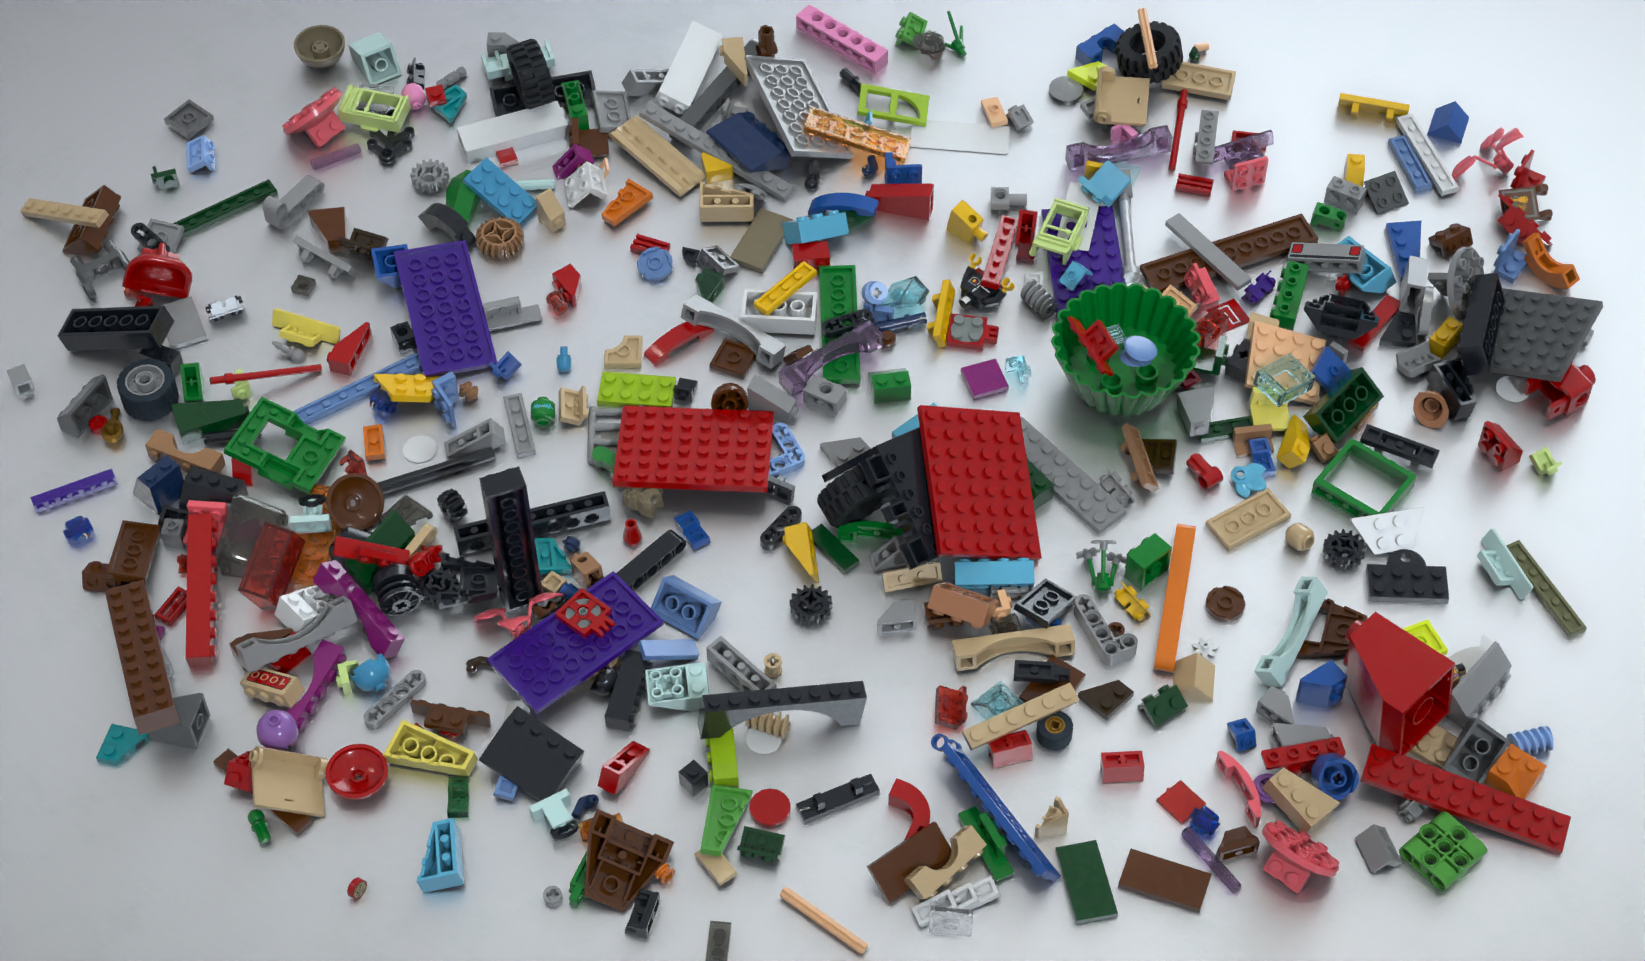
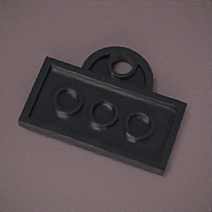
M1400 549L1390 554L1386 565L1367 564L1366 566L1369 601L1449 602L1446 566H1426L1423 557L1415 551ZM1407 557L1410 561L1404 562L1400 558Z

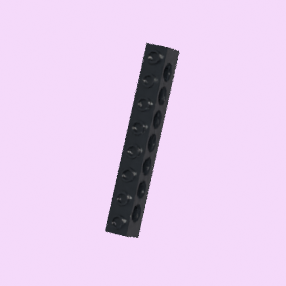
M605 491L530 509L534 538L611 520L610 506ZM486 519L453 527L459 555L491 548Z

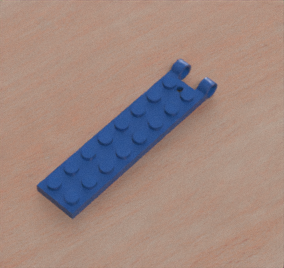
M943 734L934 735L931 739L932 747L947 755V762L953 768L956 767L958 769V776L963 782H968L971 786L969 789L971 793L983 801L981 805L989 814H993L995 824L1000 829L1004 828L1007 832L1006 838L1013 845L1016 844L1020 849L1018 851L1020 856L1032 864L1030 868L1038 877L1042 876L1045 880H1058L1061 875L964 753L961 744ZM940 738H944V745L938 748L937 741ZM955 743L956 748L952 747L951 744Z

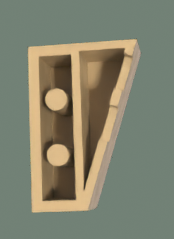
M700 181V222H752L754 220V194L736 189L730 191L722 189L720 185L714 187Z
M1285 768L1277 772L1262 787L1296 827L1306 833L1332 813L1340 804L1337 800Z

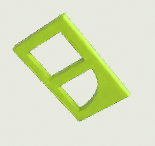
M861 83L857 115L867 116L868 112L872 111V118L926 127L930 95ZM867 93L891 97L889 113L865 109ZM898 99L911 104L916 109L919 118L897 115Z

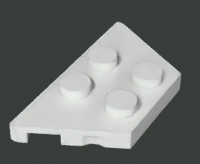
M1424 507L1350 518L1349 521L1359 532V536L1361 539H1364L1368 549L1374 555L1400 549H1412Z

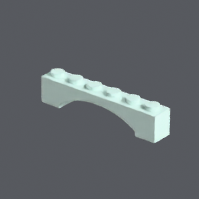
M1300 577L1293 591L1295 602L1287 631L1281 642L1269 655L1261 656L1254 670L1265 686L1282 687L1328 591L1318 577Z

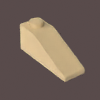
M743 37L722 38V46H719L720 56L724 57V63L744 86H748Z

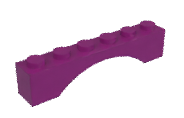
M336 560L321 563L313 578L314 583L323 593L338 597L344 595L351 600L354 610L365 627L370 646L377 654H383L385 658L397 656L406 638L344 570L340 563Z
M322 639L313 653L314 674L312 682L304 696L292 708L286 711L296 721L298 732L304 730L309 716L314 714L318 702L326 695L328 686L335 681L338 672L337 664L346 661L347 657L344 647ZM292 742V744L288 746V749L284 751H288L289 748L292 747L295 743Z

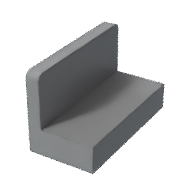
M1373 824L1356 836L1355 839L1371 872L1376 873L1386 865L1397 867L1402 863L1385 827Z

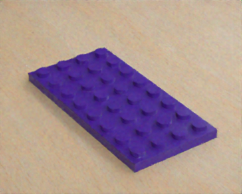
M1113 205L1110 207H1098L1089 251L1079 249L1072 251L1067 264L1063 265L1062 254L1047 250L1053 297L1056 299L1055 303L1059 304V307L1056 309V318L1060 310L1067 309L1066 303L1068 300L1079 298L1080 292L1084 290L1094 291V288L1101 284L1111 287L1116 282L1125 283V279L1122 278L1123 265ZM1041 209L1042 223L1050 209ZM1056 213L1051 225L1059 227L1062 215ZM1068 222L1066 224V228L1069 230H1074L1076 226L1075 222ZM1049 228L1047 234L1057 236L1058 230ZM1072 261L1082 264L1093 273L1092 276L1085 274L1074 291H1071L1059 281Z
M466 240L394 251V259L423 375L426 377L443 376L450 372L455 374L490 368V362L498 363Z
M614 571L586 590L612 610L608 618L614 621L615 626L610 628L608 633L603 632L605 636L602 639L593 633L584 639L556 619L555 612H553L487 658V663L536 715L635 646L640 640H643L664 625L663 620Z

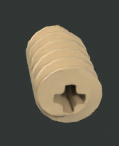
M773 712L751 718L745 722V726L749 727L751 725L752 729L756 730L758 728L760 732L766 730V734L771 735L773 733L774 737L778 738L781 736V739L785 740L789 733L791 722L789 721V714L783 719L782 712H779L776 716H774Z

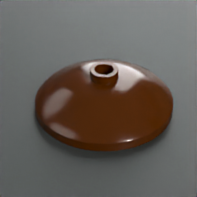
M351 473L341 476L330 486L326 496V508L330 518L343 529L351 527L365 530L373 526L381 517L384 509V495L375 480L364 474ZM351 499L356 502L354 507L350 505Z

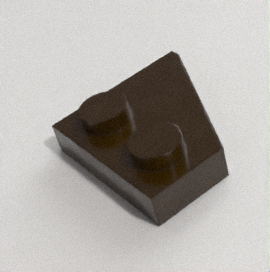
M1142 439L1154 474H1174L1177 440Z
M1120 680L1080 691L1078 698L1105 720H1108L1133 697L1134 691Z

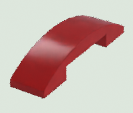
M684 322L658 338L644 352V356L654 366H657L670 358V352L696 337L699 340L714 332V328L703 325L694 326L689 322Z

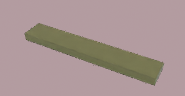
M1520 540L1506 545L1533 585L1532 591L1567 637L1570 639L1585 632L1587 629L1585 624Z

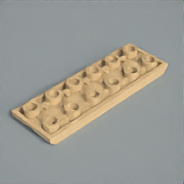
M637 115L608 134L610 138L679 197L698 185L700 181L706 179L702 170Z

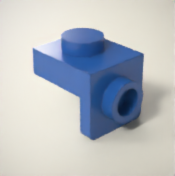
M509 351L505 353L498 363H489L493 368L491 372L497 378L503 377L506 380L522 365Z

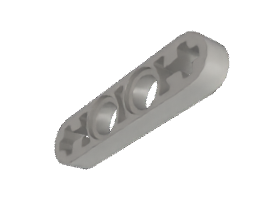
M421 670L409 672L365 712L363 716L365 726L371 730L381 727L426 685L425 674ZM400 690L408 691L405 696L397 695V692ZM385 703L393 704L391 709L386 710L382 708Z

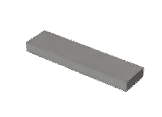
M522 393L503 396L517 458L536 455Z

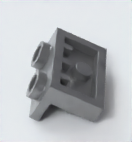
M718 245L702 248L697 260V264L718 283H722L725 274L738 272L740 267Z

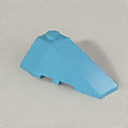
M1347 236L1345 239L1338 243L1345 245H1360L1350 236ZM1364 248L1366 260L1362 274H1347L1351 282L1363 292L1383 293L1397 283L1392 269Z

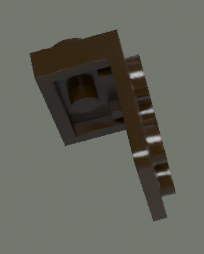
M354 228L350 240L339 237L338 241L343 244L342 247L349 249L348 252L356 255L363 253L365 257L372 259L371 249L386 247L389 239L385 236Z

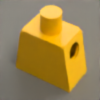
M961 200L951 210L946 227L947 231L967 243H970L974 238L983 242L988 236V233L981 229L984 219L964 200Z

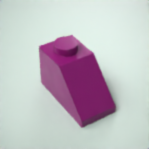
M573 144L552 166L556 179L560 180L569 177L577 170L579 165L582 166L585 162L594 164L590 150Z

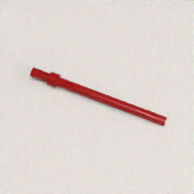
M1186 89L1181 90L1180 99L1177 102L1178 112L1168 168L1170 171L1176 169L1184 113L1188 105V91Z
M317 364L241 374L225 373L224 376L210 377L209 381L210 385L220 383L228 385L234 384L237 381L321 372L322 366Z

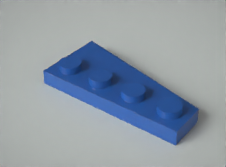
M1422 220L1386 223L1385 229L1400 282L1402 281L1409 257L1415 256L1420 258Z

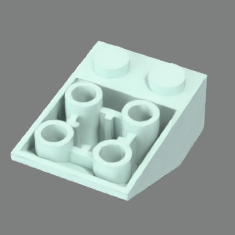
M705 662L645 670L649 706L698 711L700 710L702 695L710 694Z

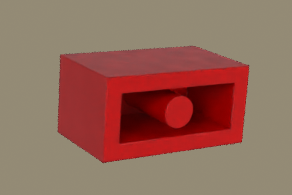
M828 241L792 244L793 268L795 269L803 261L816 270H819V266H830Z

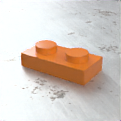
M382 424L363 426L366 461L385 459Z

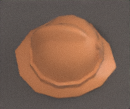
M1427 390L1419 392L1414 399L1413 411L1415 417L1422 425L1429 428H1441L1448 420L1449 409L1440 393Z

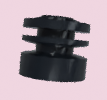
M390 565L382 568L373 576L374 590L380 609L384 614L389 616L404 615L416 609L420 604L421 597L410 567L407 565Z

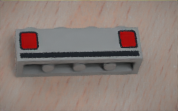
M1292 242L1288 255V261L1309 265L1308 271L1362 274L1366 260L1364 245Z

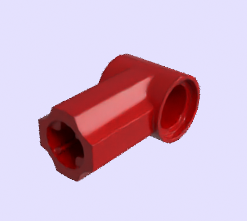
M1194 453L1186 461V465L1198 477V482L1203 489L1208 490L1223 481L1220 469L1216 466L1212 467L1200 454Z

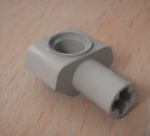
M991 187V210H1009V206H1027V194H1009V187Z

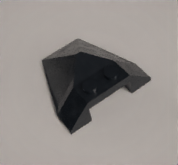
M1332 293L1320 296L1319 300L1314 298L1312 302L1307 301L1304 306L1305 313L1318 332H1322V335L1328 337L1333 335L1340 336V339L1346 341L1359 338L1376 328L1379 322V317L1375 316L1374 311L1370 312L1371 308L1365 301Z

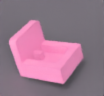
M1114 125L1111 128V141L1121 138L1130 148L1136 146L1138 134L1130 125Z

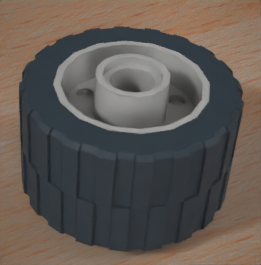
M141 359L132 362L120 372L117 379V389L124 410L134 419L141 421L160 419L173 411L171 404L178 403L179 392L173 372L166 363L160 360Z

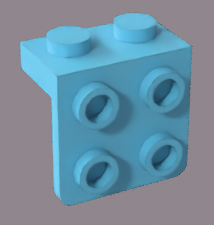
M1106 161L1090 180L1081 175L1077 181L1082 184L1080 188L1087 194L1090 192L1094 194L1092 198L1097 203L1101 204L1103 202L1106 206L1110 207L1130 184L1131 179L1113 163Z

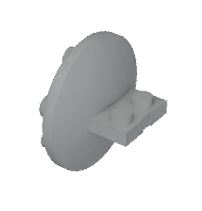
M1461 247L1455 252L1450 262L1448 273H1428L1427 278L1441 295L1448 296L1453 315L1461 321L1466 318V307L1469 305L1468 297L1472 293L1471 284L1474 283L1476 275L1484 274V259L1472 247Z

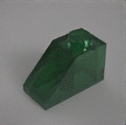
M704 268L696 276L695 283L698 295L713 303L725 288L724 275Z

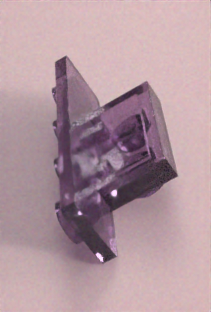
M1267 130L1216 146L1213 163L1225 160L1229 169H1234V165L1237 163L1263 157L1260 148L1274 144L1273 131Z

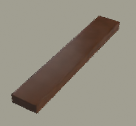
M228 748L213 763L226 775L228 761L237 757V755ZM245 791L253 798V793ZM266 809L297 836L313 823L312 818L308 815Z

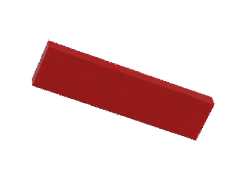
M1387 294L1373 310L1375 316L1379 317L1378 326L1355 340L1347 341V343L1364 351L1399 311V300Z

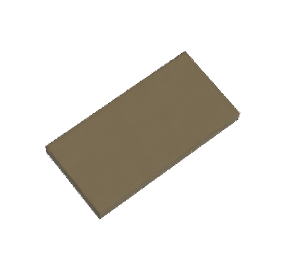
M761 208L730 257L739 265L762 273L784 239L782 223L793 221V219Z

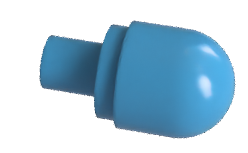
M560 346V355H557L556 358L557 369L563 373L571 369V357L568 355L567 346Z

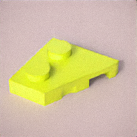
M1099 61L1069 69L1066 76L1095 91L1098 70L1106 65Z

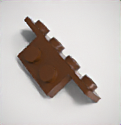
M411 700L410 703L412 713L426 716L424 721L425 728L464 735L467 724L484 727L491 726L490 715L484 711H472L463 707L455 708L442 703H429L425 700Z

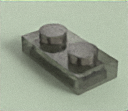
M710 921L706 961H728L731 922Z

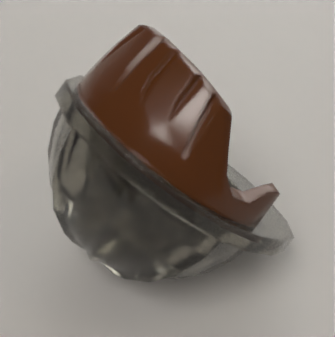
M929 30L913 38V46L921 51V54L929 55L932 60H938L946 47L944 37L937 31Z
M566 596L555 603L549 600L545 607L534 604L532 610L536 617L535 620L540 622L561 608L569 600V597Z

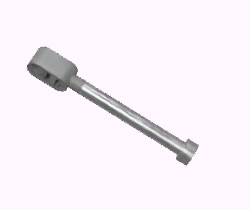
M1121 169L1131 179L1130 169ZM1130 182L1117 199H1119L1125 267L1122 269V278L1125 279L1126 283H1135L1140 280L1141 274L1140 268L1136 265L1129 200V198H1133L1132 183Z

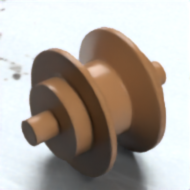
M471 381L459 385V396H465L466 402L478 398V387H472Z

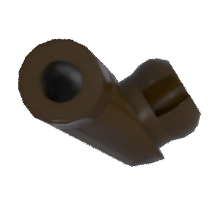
M483 656L472 658L466 662V671L470 673H475L477 666L492 667L487 663L488 657Z

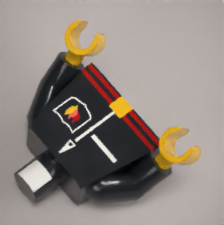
M973 253L969 257L971 265L967 267L961 281L962 298L959 300V304L964 309L972 305L980 311L985 308L998 306L1007 295L1006 292L1014 290L1015 285L1013 282L1010 283L1009 278H1004L998 290L981 286L984 271L979 267L975 269V267L982 263V259L979 256L978 260L974 262L976 255Z

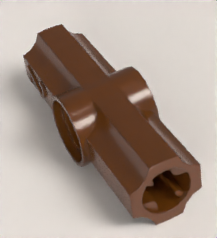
M763 25L758 31L759 44H756L758 56L775 57L778 49L774 41V29L772 26Z

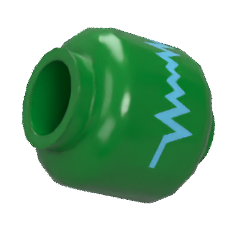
M538 397L537 400L531 403V419L536 425L547 426L555 419V404L547 397Z

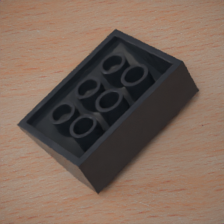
M517 706L504 721L479 758V761L536 800L541 801L559 791L581 763L584 750Z

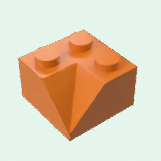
M1511 743L1489 770L1485 784L1526 800L1542 779L1547 765Z

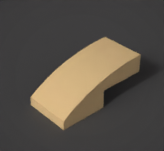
M700 850L694 853L696 860L707 869L709 876L720 886L737 875V871L723 854L721 857L700 854Z

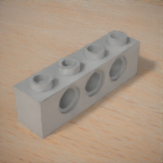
M722 636L706 647L707 661L742 692L777 688L775 682Z

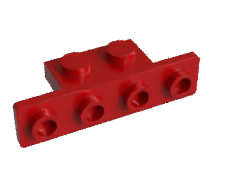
M1502 194L1498 195L1510 208L1497 221L1509 233L1513 234L1516 229H1519L1518 242L1522 246V242L1533 233H1539L1540 237L1550 247L1553 245L1550 242L1552 238L1545 231L1541 233L1537 229L1539 225L1533 219L1527 220L1524 217L1527 213L1520 207L1516 209L1512 205L1514 201L1507 194L1505 196Z
M1069 316L1067 318L1071 324L1069 327L1079 336L1078 341L1080 344L1087 348V355L1096 362L1097 370L1103 375L1107 374L1112 377L1114 373L1106 360L1120 348L1103 322L1097 320L1085 330L1079 320Z
M336 536L334 539L333 556L357 560L363 564H378L379 567H387L394 564L408 566L409 550Z
M1334 737L1262 750L1261 757L1266 770L1285 768L1299 776L1300 774L1311 773L1318 756L1327 753H1337L1345 756L1346 752L1341 738Z

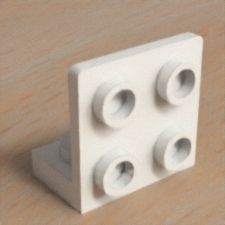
M585 162L564 181L567 203L570 208H573L589 193L601 199L608 196L603 169L589 162Z

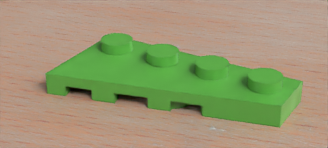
M712 784L700 854L721 857L752 797L753 790Z

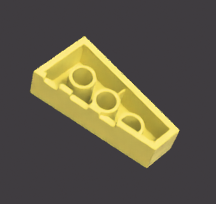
M403 719L383 754L387 763L463 777L470 776L478 761L474 751Z

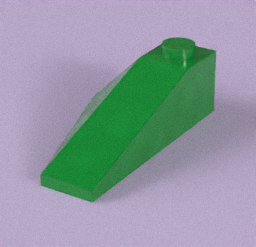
M465 170L453 177L446 190V206L459 213L468 222L467 227H469L481 199L462 182L471 172L470 170Z

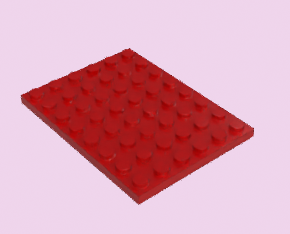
M929 405L918 406L917 412L937 556L1008 558L1013 560L1029 558V560L1034 561L1040 560L1042 556L1020 412Z
M623 406L612 480L613 487L768 493L774 411Z

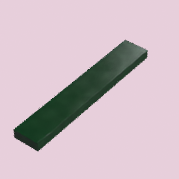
M268 179L173 224L184 226L185 230L181 237L184 238L264 201L268 196H275L278 192Z

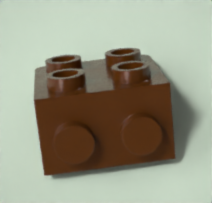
M571 118V126H568L569 136H572V139H569V147L571 148L573 144H577L590 150L592 157L608 156V133H601L599 129L579 130L578 118Z

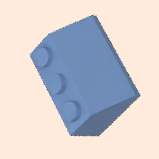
M671 575L663 577L651 609L665 622L696 639H700L715 620L722 601L677 576Z

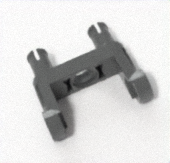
M108 240L111 246H109L107 241L103 244L108 254L85 264L79 255H75L78 261L75 260L74 256L70 259V263L76 269L75 274L82 283L89 299L97 297L92 286V280L120 267L125 271L130 262L124 252L116 247L113 240ZM105 264L104 267L98 269L100 265Z

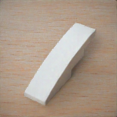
M989 876L973 885L969 882L952 892L948 889L913 907L912 911L919 926L924 927L982 906L1000 897L1001 894L992 876Z

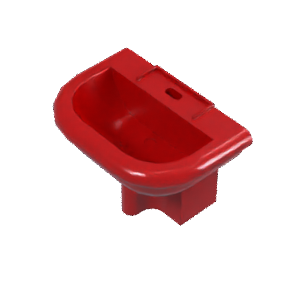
M160 243L156 249L142 248L141 254L128 263L122 286L140 290L141 292L184 299L189 296L192 272L179 259V254L166 251V244Z

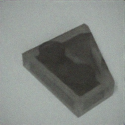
M405 494L378 519L381 524L394 509L409 526H413L417 520L426 517L428 520L431 519L433 514L430 510Z

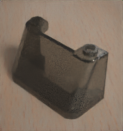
M235 494L233 496L216 548V559L221 575L268 580L269 573H272L274 563L270 559V553L278 529H283L288 524L289 517L285 510L246 495Z

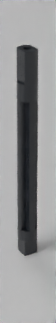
M490 447L377 482V484L380 486L383 494H387L496 460L493 448Z

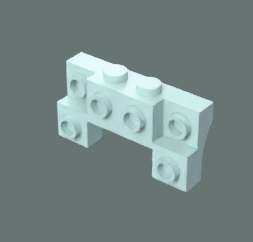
M544 40L545 46L540 48L547 66L553 67L555 66L554 55L548 40ZM498 50L494 51L495 56L486 58L485 54L481 53L483 67L488 80L505 77V81L513 80L507 53L501 54L499 57Z

